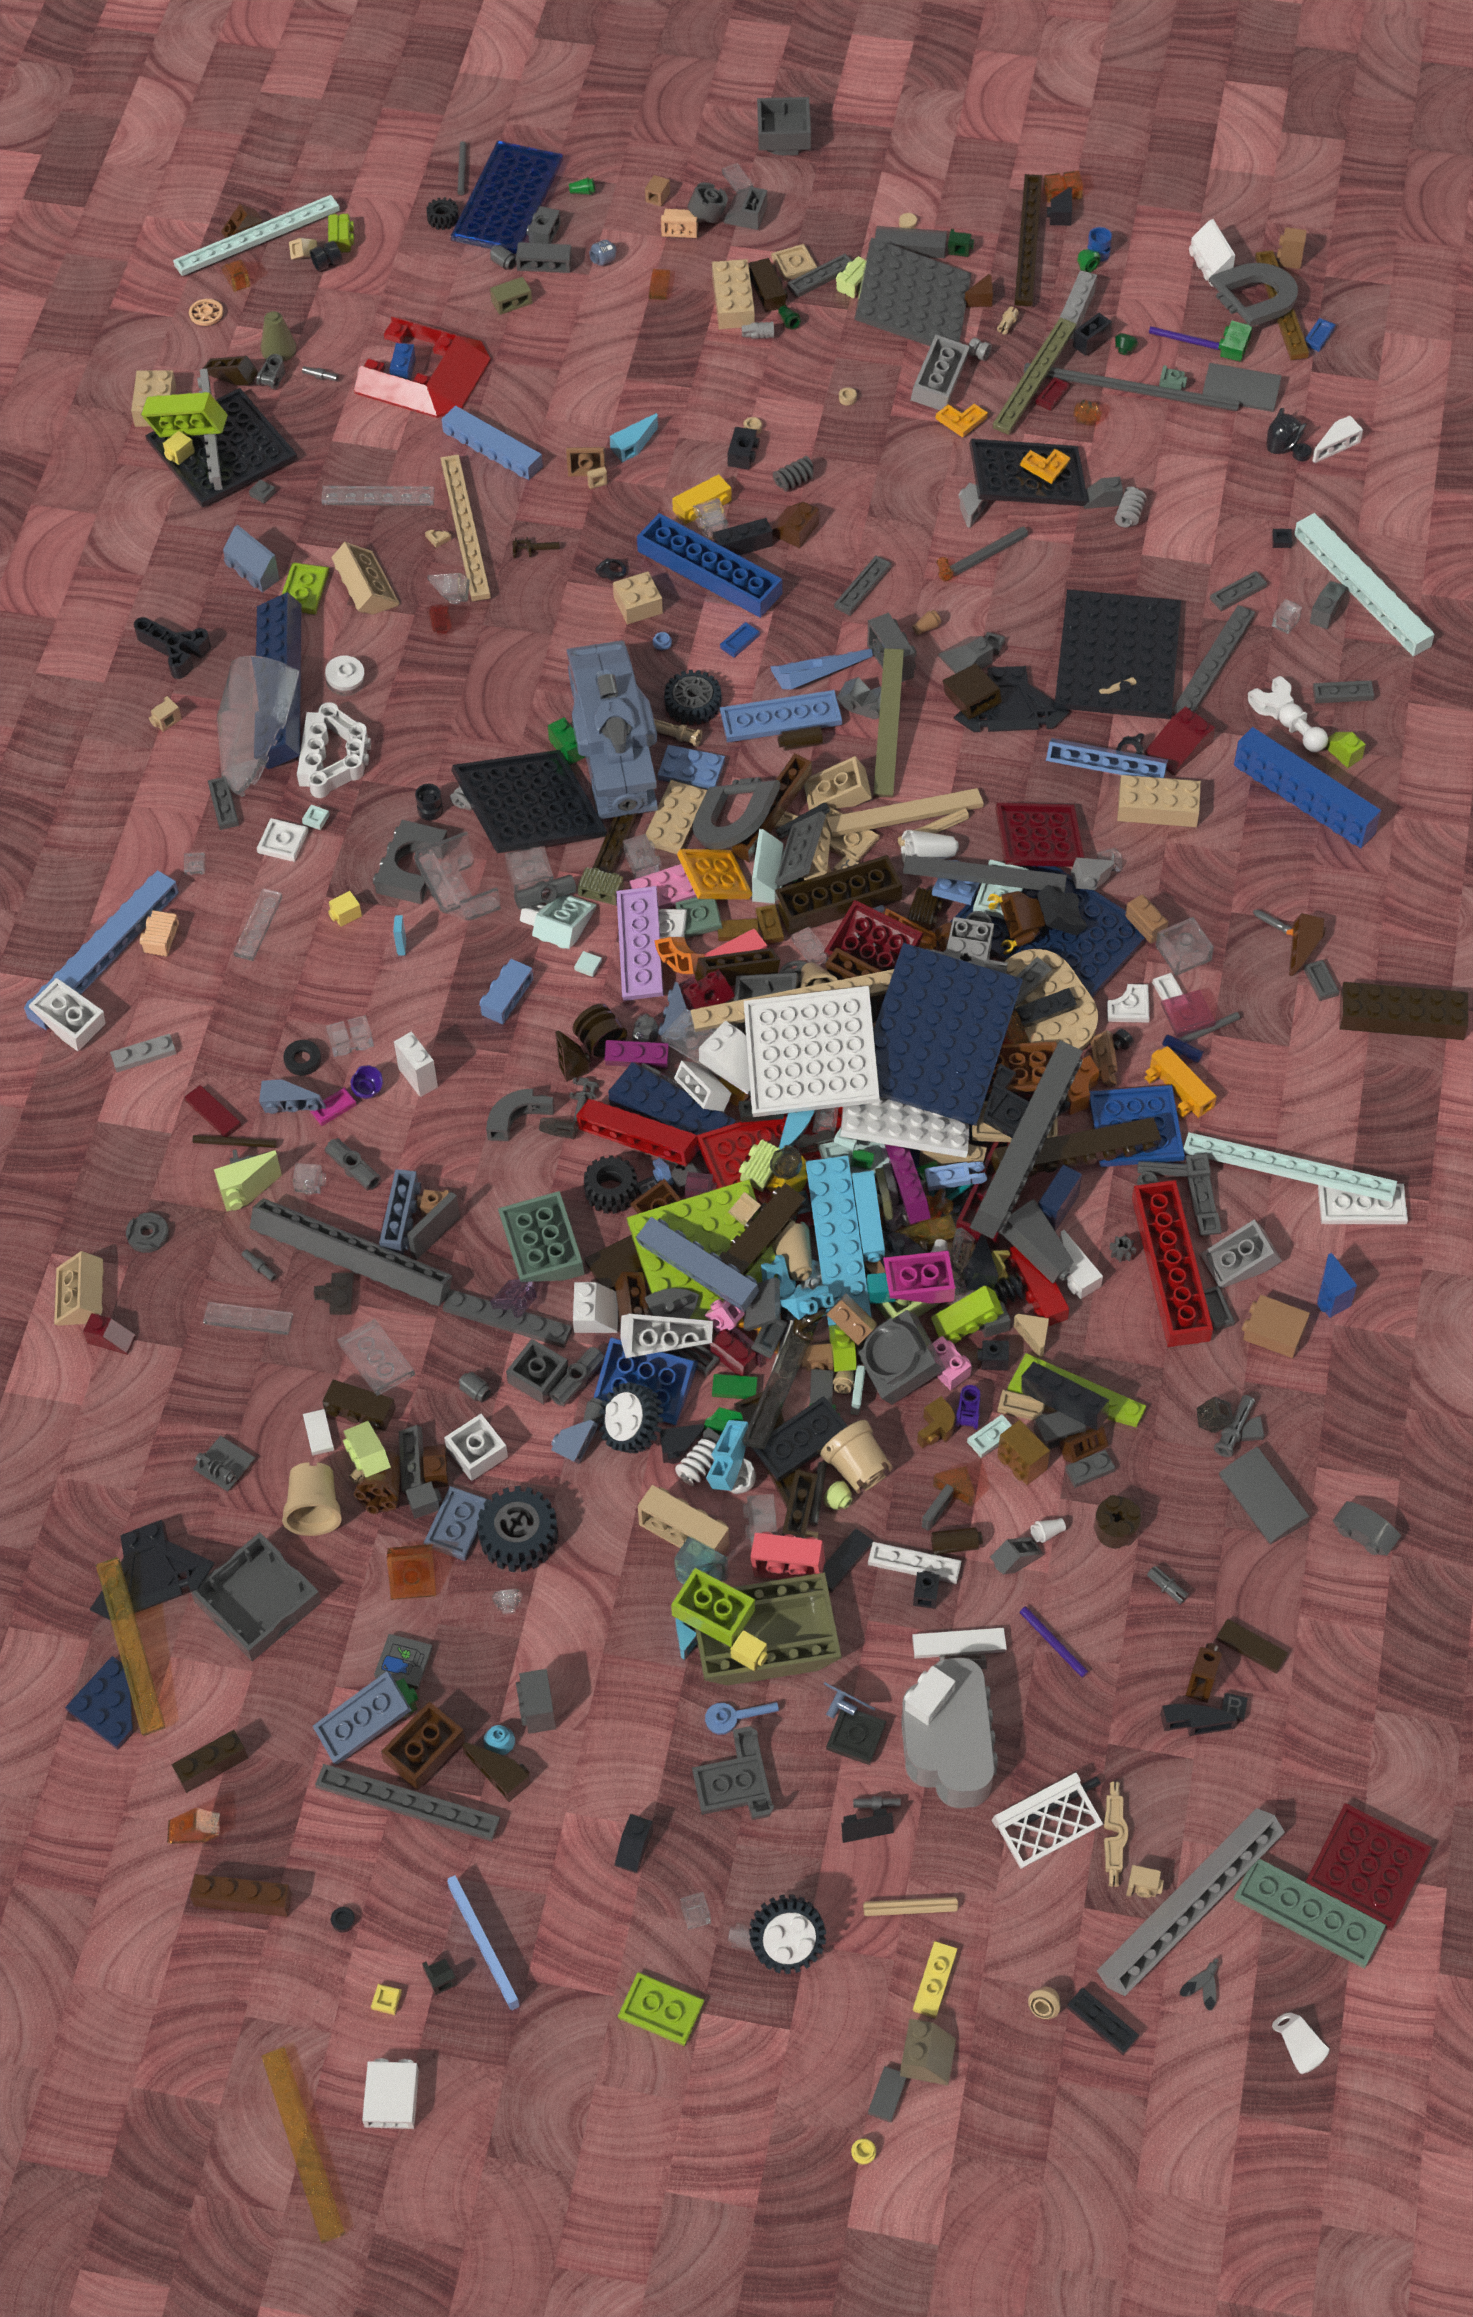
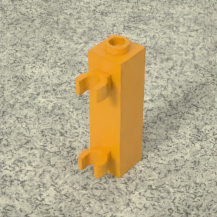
M1168 1046L1162 1050L1158 1049L1152 1054L1150 1068L1145 1071L1147 1075L1144 1079L1151 1084L1159 1077L1166 1085H1172L1173 1092L1182 1101L1178 1105L1180 1109L1177 1110V1113L1182 1118L1188 1115L1190 1111L1199 1118L1215 1107L1217 1096Z

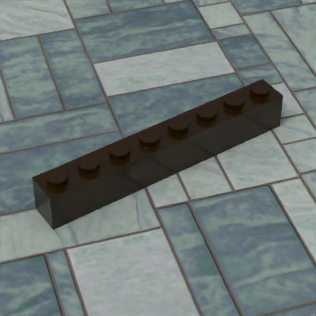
M1154 1117L1046 1138L1028 1177L1044 1171L1046 1173L1054 1172L1063 1165L1073 1168L1079 1164L1085 1163L1090 1165L1099 1160L1105 1159L1110 1161L1119 1156L1125 1155V1157H1130L1139 1152H1153L1162 1140ZM1008 1146L994 1149L991 1161L995 1173Z

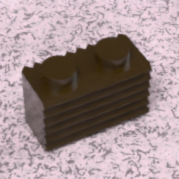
M917 887L907 919L931 931L932 928H936L938 922L936 914L941 912L943 900H940V897L933 896L932 890Z

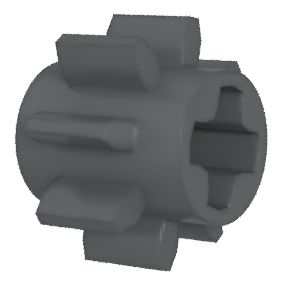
M1127 1235L1122 1237L1115 1236V1243H1110L1109 1247L1112 1250L1111 1258L1115 1257L1119 1260V1263L1126 1260L1131 1261V1255H1135L1137 1249L1133 1247L1135 1240H1130Z

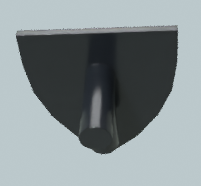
M882 1231L885 1258L926 1253L911 1238L893 1231ZM881 1259L880 1262L884 1267V1261Z

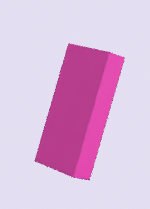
M344 1087L323 1100L326 1106L325 1109H317L310 1112L319 1124L323 1126L357 1104Z

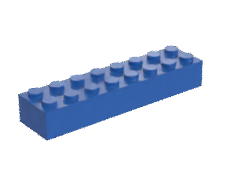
M660 513L637 536L638 552L759 618L782 595V578Z
M1254 727L1238 741L1234 766L1238 770L1245 772L1255 781L1268 787L1270 791L1277 793L1287 802L1294 804L1302 812L1309 814L1319 823L1326 825L1334 833L1341 835L1351 844L1361 849L1376 834L1381 814L1379 808Z

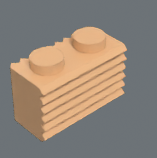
M153 910L151 917H147L145 933H142L140 936V944L143 946L145 953L168 956L179 925L177 914Z

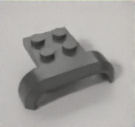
M750 1726L734 1729L733 1738L737 1759L692 1768L701 1814L748 1805L751 1820L770 1817L774 1811V1804H772L757 1730Z

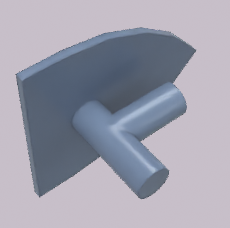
M824 1683L827 1687L837 1691L826 1713L831 1718H835L839 1708L853 1716L857 1712L858 1707L844 1700L845 1696L875 1711L876 1708Z

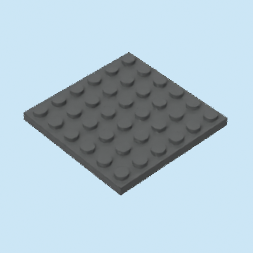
M871 238L854 320L927 346H931L935 335L960 342L966 307L965 292L969 290L971 273Z

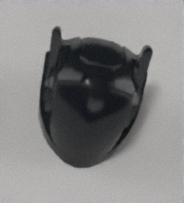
M1280 408L1277 417L1270 424L1267 432V450L1273 454H1284L1292 451L1307 426V423L1302 425L1293 415L1284 413V408Z

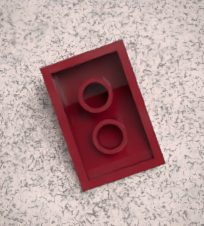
M1185 706L1171 718L1145 750L1144 754L1167 759L1166 770L1175 775L1213 743L1215 727Z

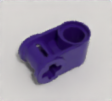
M974 1385L964 1386L961 1390L955 1427L962 1425L978 1429L980 1390ZM972 1396L975 1400L969 1401L965 1397Z

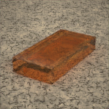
M652 270L649 299L667 300L670 270Z

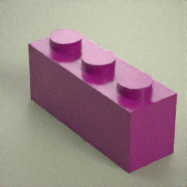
M606 1040L605 1065L628 1067L633 1062L639 1066L644 1063L653 1068L668 1069L669 1045L668 1043Z

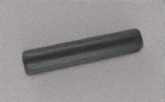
M1139 1161L1137 1164V1172L1141 1174L1152 1172L1155 1175L1187 1177L1186 1164Z

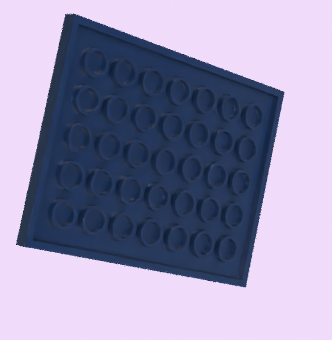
M1018 866L1031 871L1067 875L1064 893L1077 894L1079 913L1082 919L1086 921L1087 927L1076 936L1050 928L1045 923V926L1040 929V934L1032 942L1021 947L1015 946L1010 954L1005 955L1003 954L1004 951L1010 949L1008 945L1000 947L1002 942L1005 940L1014 941V938L1010 939L1005 919L990 916L992 924H994L990 953L1005 962L1012 955L1024 950L1042 949L1051 951L1062 957L1070 965L1093 998L1147 939L1125 917L1126 911L1094 890L1077 889L1072 876L1057 866ZM1023 888L1022 893L1029 898L1039 901L1037 894L1041 890ZM978 893L975 895L972 904H967L955 917L966 919L970 913L974 912L973 907Z
M903 943L873 1031L880 1097L976 1126L1023 979Z

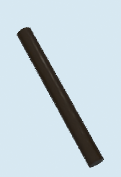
M193 1135L192 1142L198 1144L277 1148V1140L204 1135Z

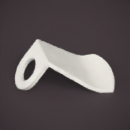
M1286 2013L1273 2022L1272 2028L1282 2034L1290 2056L1300 2074L1313 2070L1327 2057L1329 2048L1318 2038L1301 2016L1294 2013ZM1290 2018L1286 2024L1278 2026L1282 2020Z

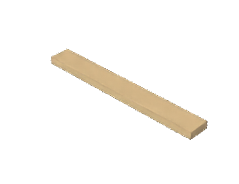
M978 788L827 817L826 824L831 837L951 814L963 808L966 810L982 808L983 800Z

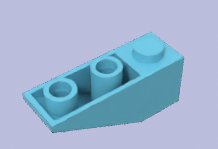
M658 414L646 417L610 436V449L621 462L640 453L658 429Z

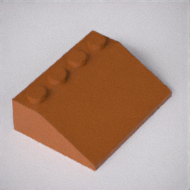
M1056 1041L1002 1045L987 1094H991L1000 1064L1016 1072V1078L1007 1090L1011 1092L1035 1091L1057 1047Z

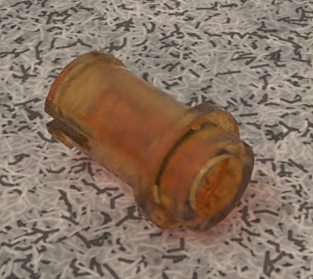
M940 557L936 561L939 569V578L943 581H949L952 579L953 570L949 566V560L946 557Z

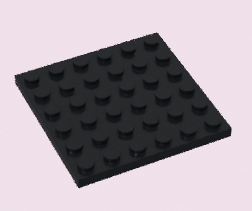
M241 388L216 399L228 415L222 433L216 434L222 490H215L214 483L209 481L208 472H212V470L208 469L207 458H210V456L206 454L205 445L208 442H205L204 435L188 436L192 439L194 453L179 465L174 461L168 460L164 454L163 443L170 437H159L155 431L145 435L146 441L202 508L298 459L296 452Z
M560 750L452 765L451 771L497 853L606 836V828Z

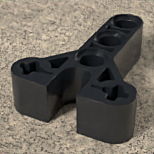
M140 617L134 621L137 640L168 656L170 673L175 679L184 678L194 668L191 655L187 653L194 654L202 659L211 648L206 629L197 628L193 631L174 632L146 617Z

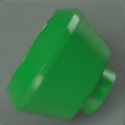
M1090 249L1082 250L1078 254L1077 259L1080 270L1089 273L1094 271L1100 263V254Z

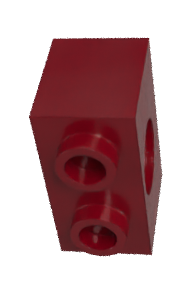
M719 969L708 973L706 977L690 984L688 988L683 990L693 1009L723 1004L735 997Z

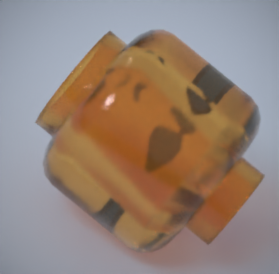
M1086 399L1081 400L1080 403L1077 402L1073 412V417H1075L1076 421L1087 426L1094 425L1096 421L1099 422L1102 415L1098 403Z

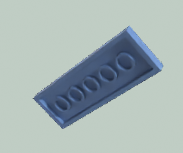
M834 690L720 707V715L727 743L779 735L781 731L820 725L821 728L842 725V718Z

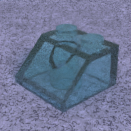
M690 1537L686 1539L674 1558L675 1577L682 1584H685L694 1568L719 1581H724L728 1578V1557Z

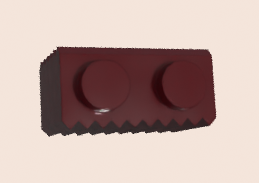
M726 1329L722 1330L710 1343V1352L718 1356L720 1362L738 1376H748L756 1368V1352L749 1350L746 1344L743 1345L742 1342H739V1339L733 1337V1334L726 1332Z

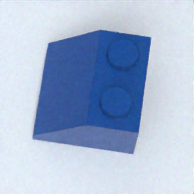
M1332 1253L1328 1254L1317 1299L1319 1309L1331 1318L1351 1307L1357 1284Z

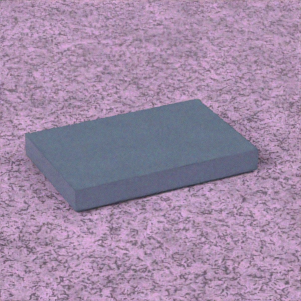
M450 1486L423 1543L424 1547L466 1561L478 1535L477 1520H479L480 1509L485 1510L484 1502L487 1499Z

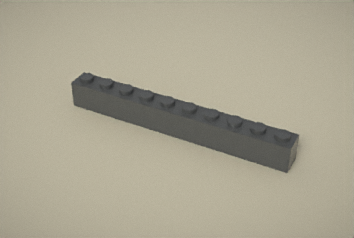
M265 1198L253 1206L250 1229L257 1231L259 1234L267 1235L279 1242L294 1246L298 1250L311 1253L315 1257L328 1260L337 1266H342L354 1273L369 1277L373 1281L381 1282L393 1289L408 1293L410 1296L420 1298L432 1305L440 1306L449 1294L452 1275Z

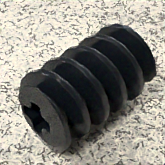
M1015 1273V1277L1011 1274L1008 1275L1007 1280L1004 1277L999 1278V1282L997 1281L993 1288L998 1300H1001L1004 1305H1007L1008 1297L1012 1302H1015V1295H1018L1021 1300L1023 1299L1024 1288L1018 1273Z

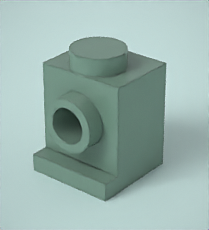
M1164 365L1159 386L1176 390L1185 388L1187 383V377H1184L1185 372L1168 369Z

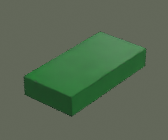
M714 1374L712 1397L746 1399L756 1395L757 1377Z

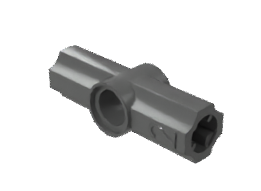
M571 874L547 882L539 881L534 886L515 891V903L518 909L542 902L551 903L558 897L576 892V884ZM548 888V893L542 896L543 890Z
M333 1138L328 1142L325 1153L344 1169L347 1176L354 1178L367 1191L373 1190L378 1186L381 1180L380 1175L361 1159V1155L358 1152L352 1151L339 1138Z
M590 1347L576 1363L568 1367L567 1374L549 1393V1397L554 1403L564 1407L578 1390L586 1387L588 1379L604 1362L605 1356L595 1347ZM575 1375H581L580 1378H573Z

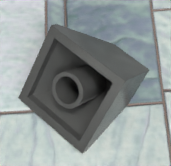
M969 636L939 653V657L954 673L975 663L983 669L992 664L994 648L982 636Z

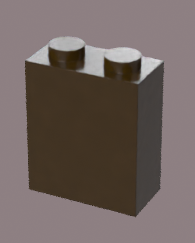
M976 663L942 680L945 695L968 720L1002 703L1000 688Z

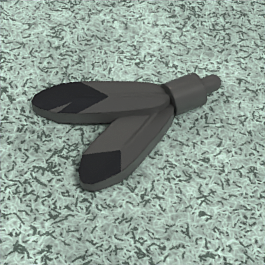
M1214 1958L1213 1962H1209L1206 1971L1187 1981L1180 1990V1996H1191L1203 1988L1204 2005L1208 2011L1213 2010L1216 2004L1214 1975L1218 1969V1959Z

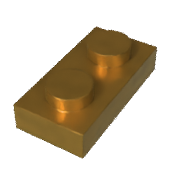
M776 905L755 908L764 942L771 944L784 941Z

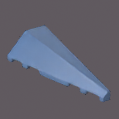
M872 649L847 652L842 655H830L795 663L791 662L780 666L774 665L771 666V671L782 689H793L870 658L873 654Z

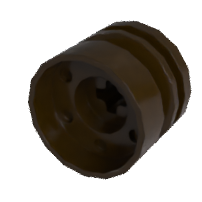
M601 1003L592 1005L584 1010L572 1026L573 1033L595 1059L605 1058L606 1040L626 1041L628 1036L627 1030L618 1019H615V1015L609 1007Z

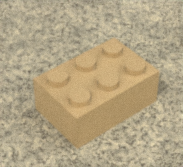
M173 370L136 371L131 410L135 427H151L141 415L147 397L175 394L176 383Z

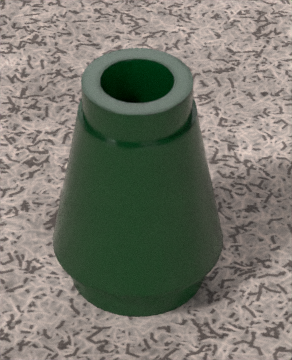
M785 305L781 306L778 314L785 327L788 329L799 327L801 323L800 315Z

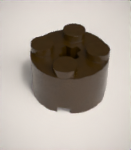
M1110 1495L1101 1502L1097 1508L1094 1521V1531L1098 1540L1103 1545L1113 1549L1131 1545L1139 1533L1141 1523L1139 1506L1128 1498Z

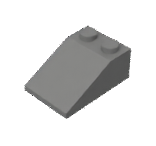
M1255 1219L1200 1253L1220 1289L1262 1274L1282 1262L1263 1227Z

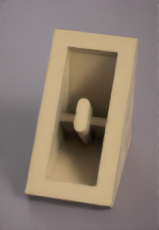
M1023 1314L1015 1315L1013 1327L1038 1357H1042L1049 1319Z

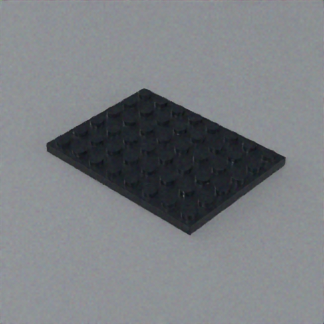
M1067 589L1054 708L1171 720L1181 600ZM1134 677L1137 682L1135 685L1131 686L1130 682L1124 681ZM1120 682L1119 691L1110 694H1101L1099 692L1100 689H1109L1111 685Z

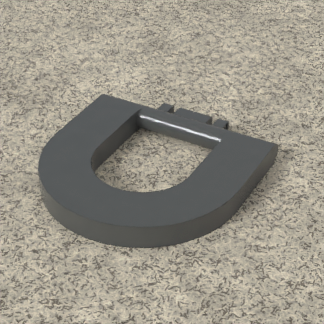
M1248 263L1214 274L1209 278V282L1219 292L1216 294V298L1220 299V302L1227 310L1229 309L1231 314L1237 312L1250 327L1287 314L1295 306L1297 300L1298 286L1296 281L1288 272L1274 265ZM1261 282L1272 286L1277 291L1275 297L1245 307L1230 290L1249 283Z
M756 777L755 779L733 780L731 785L709 787L693 821L694 835L704 847L714 850L729 848L747 839L766 819L780 789V782L778 780L761 782V778ZM753 793L744 814L737 821L728 826L716 827V821L729 795Z

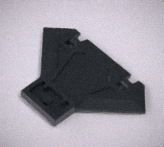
M1026 666L987 667V676L1000 688L1002 703L969 720L961 711L953 719L972 732H980V728L987 727L988 732L1038 730V725H1046V729H1054L1070 712L1066 709L1054 708L1055 701L1028 684Z
M162 1520L153 1522L120 1535L124 1557L89 1610L114 1622L120 1619L121 1612L127 1611L129 1616L182 1596V1589L189 1587L191 1592L198 1590L215 1563L169 1542L165 1523Z

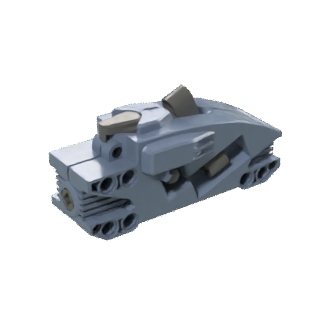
M621 640L566 649L569 662L568 673L574 700L572 711L573 729L578 753L586 756L593 797L599 818L605 819L658 810L654 788H657L656 778L649 747L657 742V732L650 702L636 685L625 642Z

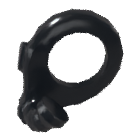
M606 558L596 566L595 571L598 576L602 578L607 577L613 581L614 579L622 578L626 574V567L619 560ZM610 563L620 565L622 571L614 572L610 570Z
M1139 733L1136 736L1122 738L1116 750L1121 751L1122 746L1125 744H1132L1136 748V754L1142 755L1144 750L1142 746L1144 734Z

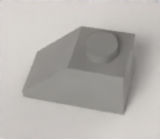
M969 482L966 488H962L960 491L959 499L960 510L966 526L970 528L988 505V500L978 499L976 485Z
M1076 858L1071 870L1075 887L1077 889L1096 890L1109 879L1115 862L1112 860Z

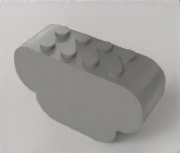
M966 1658L944 1659L936 1663L934 1667L956 1681L955 1690L929 1725H926L905 1711L904 1698L911 1688L915 1689L919 1683L911 1686L903 1697L901 1726L905 1768L909 1778L917 1785L927 1788L936 1787L939 1798L948 1806L954 1808L976 1807L985 1802L989 1797L993 1775H996V1767L998 1766L997 1753L994 1752L995 1732L991 1726L993 1714L992 1708H989L990 1687L985 1686L984 1674L975 1662Z

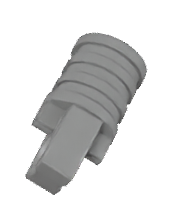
M773 321L743 325L742 337H752V339L774 338Z

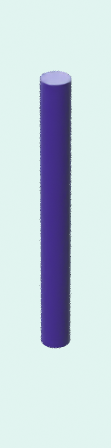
M1152 326L1149 329V334L1219 350L1218 342Z
M1026 1606L1020 1610L1019 1613L1081 1678H1084L1089 1671Z

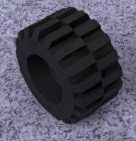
M609 1155V1158L602 1156L599 1161L595 1159L592 1161V1165H588L587 1172L584 1173L585 1197L589 1200L590 1206H595L597 1211L602 1209L603 1213L606 1214L609 1211L615 1214L617 1210H621V1212L626 1210L625 1207H630L632 1201L636 1200V1193H638L637 1174L633 1165L630 1166L628 1160L623 1161L622 1157L614 1158V1155ZM609 1180H614L621 1183L618 1187L613 1189H607L600 1186L602 1183Z

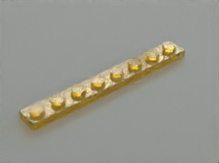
M115 1557L96 1564L140 1731L143 1736H146L166 1727L120 1559Z
M282 2047L261 2055L321 2243L343 2236L346 2233L286 2049Z

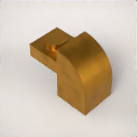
M940 1396L924 1407L923 1418L929 1425L918 1432L917 1443L922 1448L928 1444H935L940 1437L946 1443L953 1434L954 1411L947 1401Z

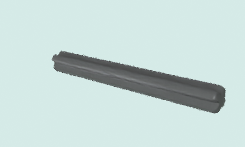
M1024 526L1014 530L949 566V572L952 576L958 575L1027 537L1028 530Z

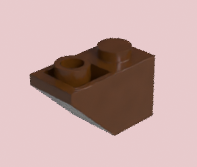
M239 204L221 232L225 238H228L261 224L263 220L255 209Z

